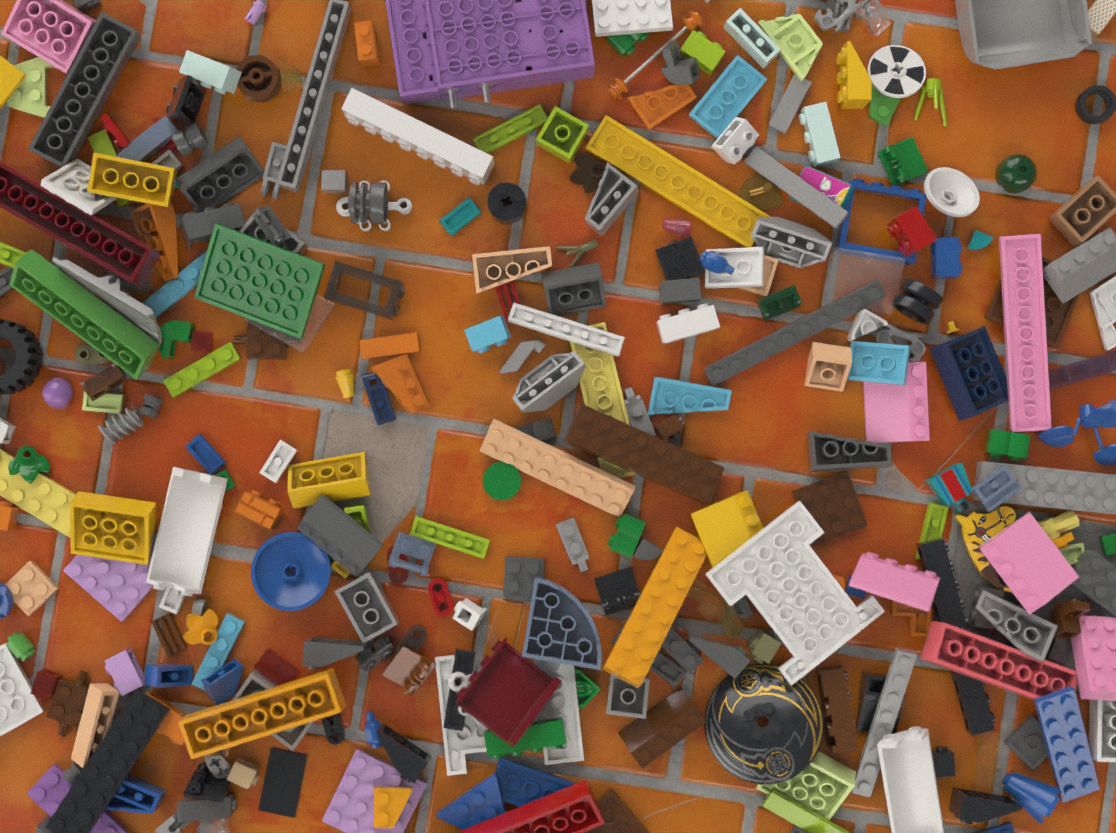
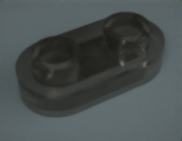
M420 624L413 625L397 645L396 655L403 646H407L410 650L417 652L427 638L426 628ZM420 631L421 637H416L414 632Z

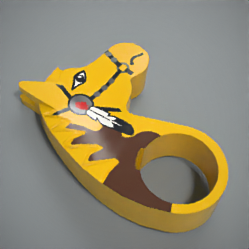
M1000 506L986 514L971 512L966 517L954 515V518L961 525L962 540L966 552L978 573L992 586L1006 592H1012L1010 588L1000 583L997 578V571L982 553L979 545L1002 531L1006 525L1012 524L1016 519L1014 510L1007 506Z

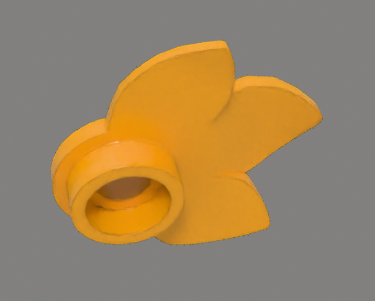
M208 609L203 616L199 614L187 615L186 625L189 631L183 635V639L192 645L198 643L210 645L214 643L218 636V632L215 629L218 624L216 613L212 609ZM206 632H210L208 637H204Z

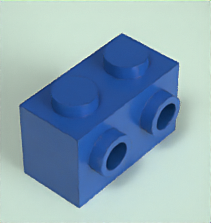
M959 237L937 238V240L930 243L931 278L955 279L959 277L963 269L962 262L959 260V254L962 252V244L959 243Z

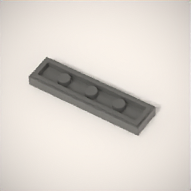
M623 625L612 639V643H616L624 627ZM658 651L650 667V670L674 687L677 686L686 673L684 668L660 651Z

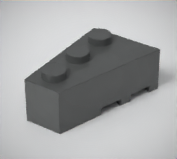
M230 202L224 204L222 208L215 209V207H209L201 213L189 212L184 214V217L181 219L180 229L186 248L189 249L192 248V243L202 240L203 243L210 242L209 239L212 236L214 225L217 223L240 231L246 222L240 203L234 204Z

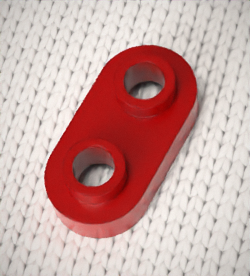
M442 578L433 579L428 585V592L434 611L437 615L446 617L454 609L448 584ZM436 584H440L442 586L441 591L435 590ZM441 603H446L448 608L446 610L441 609Z

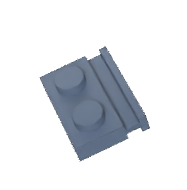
M1001 465L971 489L980 502L984 504L986 510L990 512L1022 489V487L1018 485L1005 465Z

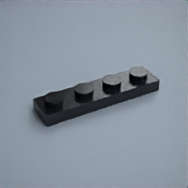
M456 648L452 674L455 672H461L465 675L472 674L476 651ZM460 678L455 680L456 686L460 685ZM449 689L443 728L463 731L465 716L458 712L459 706L455 704L458 700V697H456L457 693Z

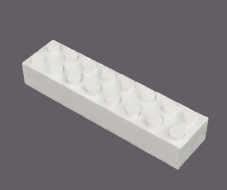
M351 88L341 108L350 124L357 127L360 124L365 127L367 132L373 135L378 133L382 135V139L389 143H393V141L399 143L400 148L408 152L413 150L417 152L418 157L424 160L429 158L435 161L434 164L444 169L446 166L452 169L451 172L459 177L464 175L475 185L479 186L480 183L485 185L495 165L493 156Z

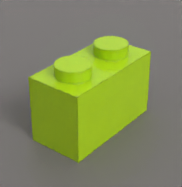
M694 30L680 49L683 58H696L698 67L710 76L725 54L720 44L712 43L705 34Z

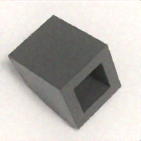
M642 538L633 556L641 560H652L660 556L663 550Z

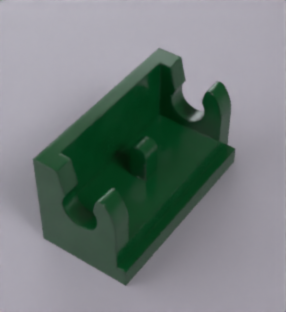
M795 285L756 301L764 321L798 308L802 303Z

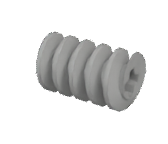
M131 404L132 411L127 407L125 408L126 415L118 412L119 419L112 416L113 423L106 420L105 428L101 424L98 425L102 435L111 443L116 444L118 439L122 440L125 438V435H130L131 430L136 431L138 426H144L143 416L133 404Z

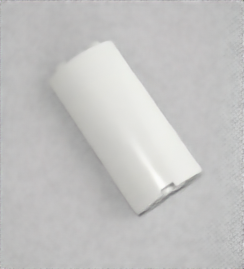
M173 467L146 581L154 585V589L165 590L166 587L180 590V594L185 596H192L193 593L201 594L227 478Z
M914 726L906 731L884 735L883 739L878 742L877 747L892 833H945L928 729Z

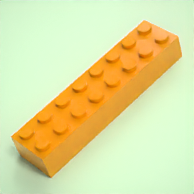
M679 527L674 529L602 668L603 670L636 688L641 686L707 555L701 539Z
M334 668L185 715L178 723L190 758L194 759L340 713L346 707V703Z

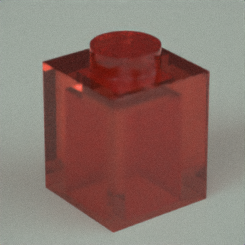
M45 668L39 670L30 694L35 695L36 699L41 701L52 699L59 679L62 678L63 674Z

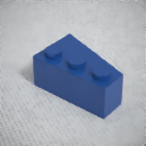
M129 774L106 809L109 811L120 810L153 814L160 808L167 790Z

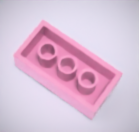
M1081 616L1079 617L1081 633L1071 639L1080 698L1116 701V617Z

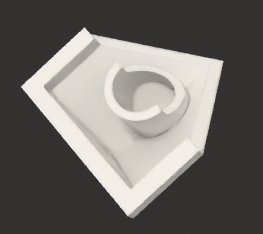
M863 309L856 313L847 340L848 342L888 323L883 318Z

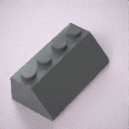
M239 136L178 177L176 181L180 190L196 210L201 213L209 207H215L216 209L262 178L264 169L241 136Z
M323 494L297 527L304 536L310 538L319 548L326 551L335 561H338L348 572L354 574L357 578L369 566L384 545Z

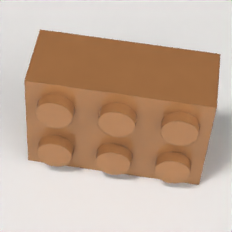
M1097 175L1085 183L1047 219L1075 247L1083 243L1116 212V194Z

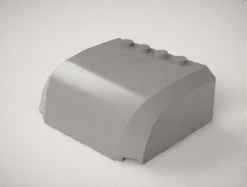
M955 0L962 47L966 57L975 64L998 70L1071 58L1092 44L1087 0Z

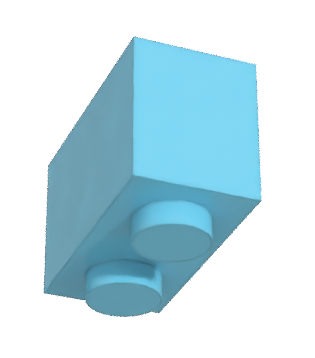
M497 316L464 330L472 352L478 351L479 354L489 351V347L495 344L497 347L508 343L507 340L512 338L504 316Z

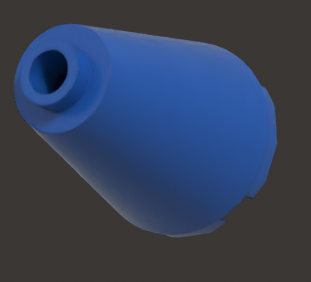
M1016 772L1007 773L1002 780L1004 784L1003 789L1040 824L1045 822L1042 819L1044 815L1049 817L1060 799V797L1056 796L1057 793H1062L1057 787Z

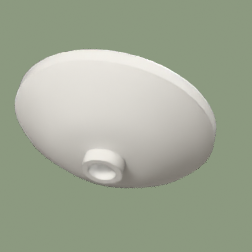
M948 167L936 168L928 174L924 181V190L928 200L937 210L946 215L965 217L972 214L979 205L980 196L976 185L968 176L956 169Z

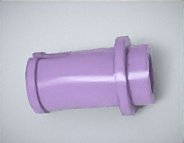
M260 0L253 1L254 5L244 18L254 26L262 13L267 11L265 10L267 6Z

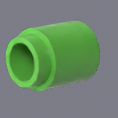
M15 632L7 639L9 642L6 646L17 659H21L23 662L36 653L35 646L23 632L20 634Z

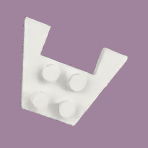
M1116 275L1089 292L1106 351L1116 346V329L1113 326V323L1116 322Z

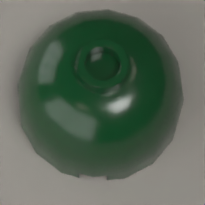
M1015 154L1001 161L996 168L995 177L998 185L1005 189L1004 191L1017 194L1024 192L1032 186L1036 180L1037 169L1031 158L1026 155Z

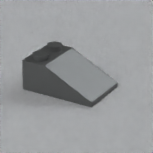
M691 633L686 635L689 641L734 679L750 662L747 658L748 653L738 644L734 647L728 642Z
M310 637L304 641L302 665L307 666V669L319 670V667L364 651L369 646V642L362 643V641Z

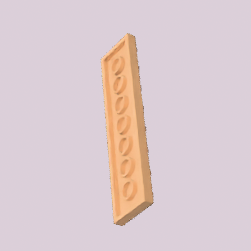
M493 419L480 448V452L501 462L512 464L516 469L617 517L622 515L636 487L496 419Z

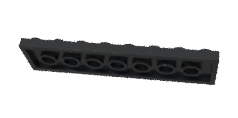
M135 689L45 828L52 833H91L171 709L140 689Z

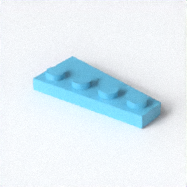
M655 376L648 415L728 410L732 390Z

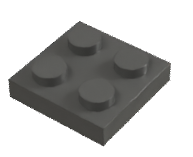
M505 556L503 596L532 597L535 576L543 578L544 558Z

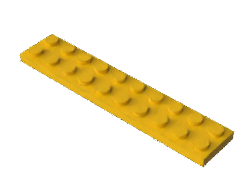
M605 115L585 147L589 152L745 248L752 247L755 242L751 234L757 218L770 217Z

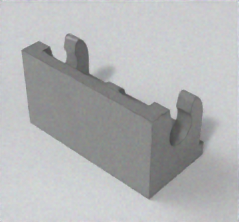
M176 811L155 831L157 833H181L190 822L178 823Z

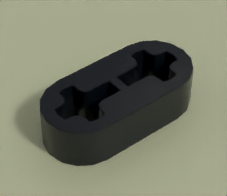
M340 713L335 714L336 716L333 718L334 724L331 723L330 718H321L326 738L333 745L340 744L345 738V730ZM333 727H335L337 733L341 734L338 740L335 737H331L334 733Z

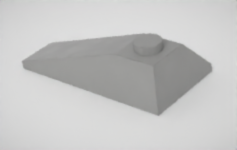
M983 590L975 609L1020 651L1043 662L1058 626L1032 613L1029 614L1026 610Z

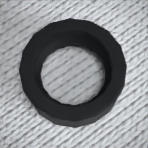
M1095 85L1089 87L1076 100L1075 110L1077 116L1088 124L1096 125L1102 123L1113 115L1116 109V98L1114 93L1105 86ZM1097 94L1105 100L1106 110L1102 115L1094 116L1087 110L1085 101L1089 95Z

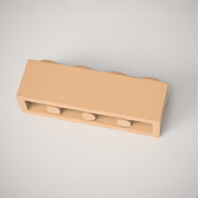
M90 683L71 756V759L82 768L85 767L111 727L119 691L108 683Z

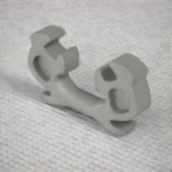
M836 0L841 5L847 3V8L840 17L833 19L834 13L827 8L825 15H821V10L817 11L814 16V22H817L822 31H828L836 27L834 33H837L842 29L845 21L852 13L860 8L862 2L859 1V3L855 4L856 0Z
M892 324L884 326L888 330H882L875 334V343L894 344L891 336H898L911 342V345H909L911 347L910 354L913 356L909 358V362L920 361L921 356L926 350L925 345L917 339L923 338L922 334L904 331Z

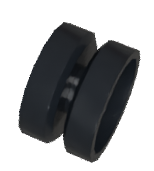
M912 279L904 280L900 287L902 294H897L891 305L898 312L916 322L926 325L930 324L934 317L932 310L939 309L943 298L936 291Z

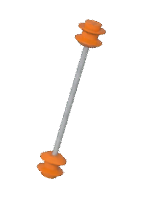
M690 11L688 19L683 17L684 27L624 81L615 78L614 85L608 84L610 95L614 99H622L621 93H628L626 84L663 51L664 47L670 42L675 41L686 30L692 32L693 30L696 31V26L702 27L701 22L703 20L697 12L693 13Z

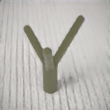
M594 239L581 246H557L556 250H571L566 253L567 255L578 253L569 267L571 268L575 267L583 253L597 247L598 244Z

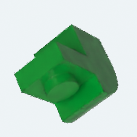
M179 320L165 323L160 328L162 338H164V342H162L159 348L161 357L173 360L177 341L192 344L196 325Z

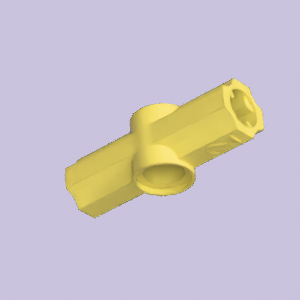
M1073 510L1056 517H1048L1038 521L1051 540L1058 538L1063 532L1080 526L1078 516Z

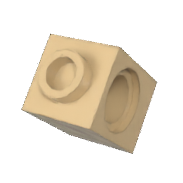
M238 758L227 780L249 789L252 785L256 786L261 776L258 774L260 767Z

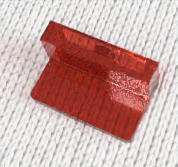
M270 648L253 665L255 669L278 686L293 681L300 672V670Z

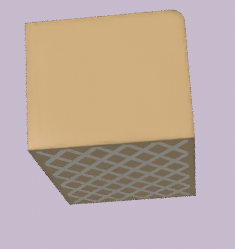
M1095 0L1088 9L1091 40L1101 33L1116 13V0Z

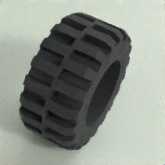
M0 319V340L7 339L13 344L16 359L10 371L0 375V394L11 395L15 394V391L21 392L25 390V385L30 386L34 383L32 378L38 377L40 372L37 369L39 366L42 367L43 361L40 360V356H43V351L38 349L40 342L34 338L35 334L31 330L26 329L21 324Z

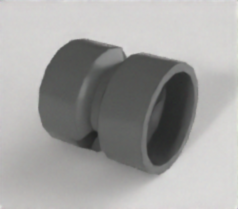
M197 122L187 126L185 132L179 130L171 134L175 145L183 157L194 152V148L199 150L208 145V141Z

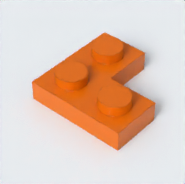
M891 600L892 616H910L909 635L927 637L931 625L932 605L929 611H925Z

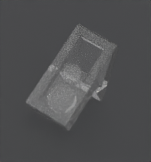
M865 0L859 5L856 17L865 20L873 35L878 36L891 24L879 0Z

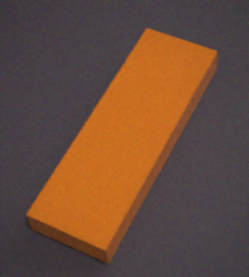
M417 332L359 340L362 360L420 352Z

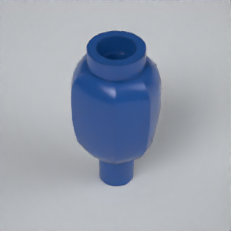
M704 251L699 259L704 268L714 273L726 272L732 275L735 268L728 265V261L724 256L714 251Z
M373 711L366 712L367 721L364 730L367 743L372 748L381 747L383 745L376 732L382 724L379 720L375 719Z

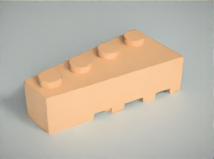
M550 246L472 254L476 294L551 267Z

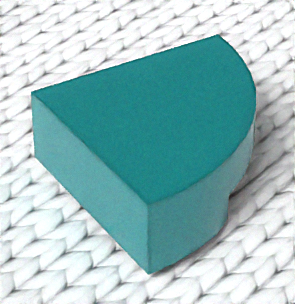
M975 230L967 249H982L991 243L993 237Z

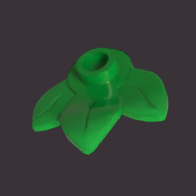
M23 446L17 451L16 457L10 461L8 470L10 475L20 473L22 478L31 484L36 479L39 471H50V464L46 457L37 454L33 447ZM25 452H28L31 454V456L29 458H26L23 456V454Z

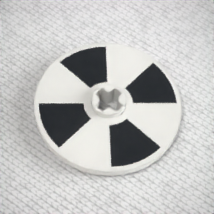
M889 45L873 54L868 64L867 73L871 78L872 86L881 94L892 98H905L915 94L921 88L926 77V68L923 60L915 51L905 46Z

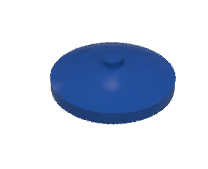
M297 532L281 533L268 539L256 552L251 566V579L256 593L265 603L282 611H299L316 603L327 590L331 578V564L326 551L319 548L307 536Z

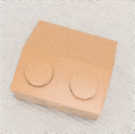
M812 342L804 386L843 392L852 365L851 348Z

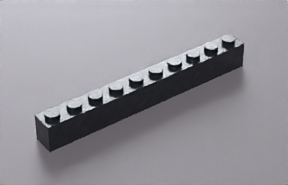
M938 537L916 543L923 572L925 570L932 571L937 574V577H940L932 603L936 621L968 631L970 624L968 618L964 617L963 609H965L962 598H959L958 590H960L957 579H954L953 576L954 565L948 558L949 546L943 538ZM950 670L966 731L974 736L995 730L994 723H996L993 712H990L988 704H991L988 693H985L983 685H985V682Z

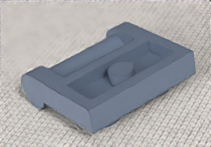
M398 532L388 565L394 568L397 566L418 572L419 575L425 577L429 570V563L436 543ZM400 553L422 561L418 565L399 559Z

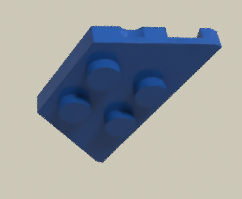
M495 771L439 810L436 816L465 830L504 814L506 809L502 801V791L499 788L497 772Z

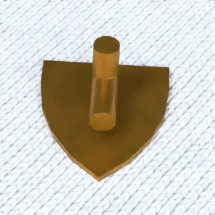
M759 173L746 181L737 195L760 210L773 209L784 205L779 188Z

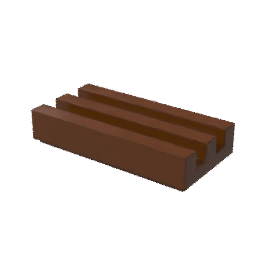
M171 613L151 622L168 657L187 648ZM165 619L168 620L180 647H177ZM159 622L161 623V626H162V628H163V630H164V632H165V634H166V636H167V638H168V640H169V642H170V644H171L173 650H171V648H170V646H169V644H168V642H167V640H166V638H165V635H164V633H163V631H162V629H161V627H160V625H159Z

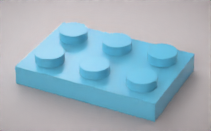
M851 341L852 365L847 380L906 385L910 346Z

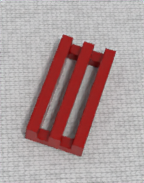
M514 282L495 287L507 324L511 323L507 321L508 315L500 291L504 290L511 311L513 305L508 288H512L517 304H520Z

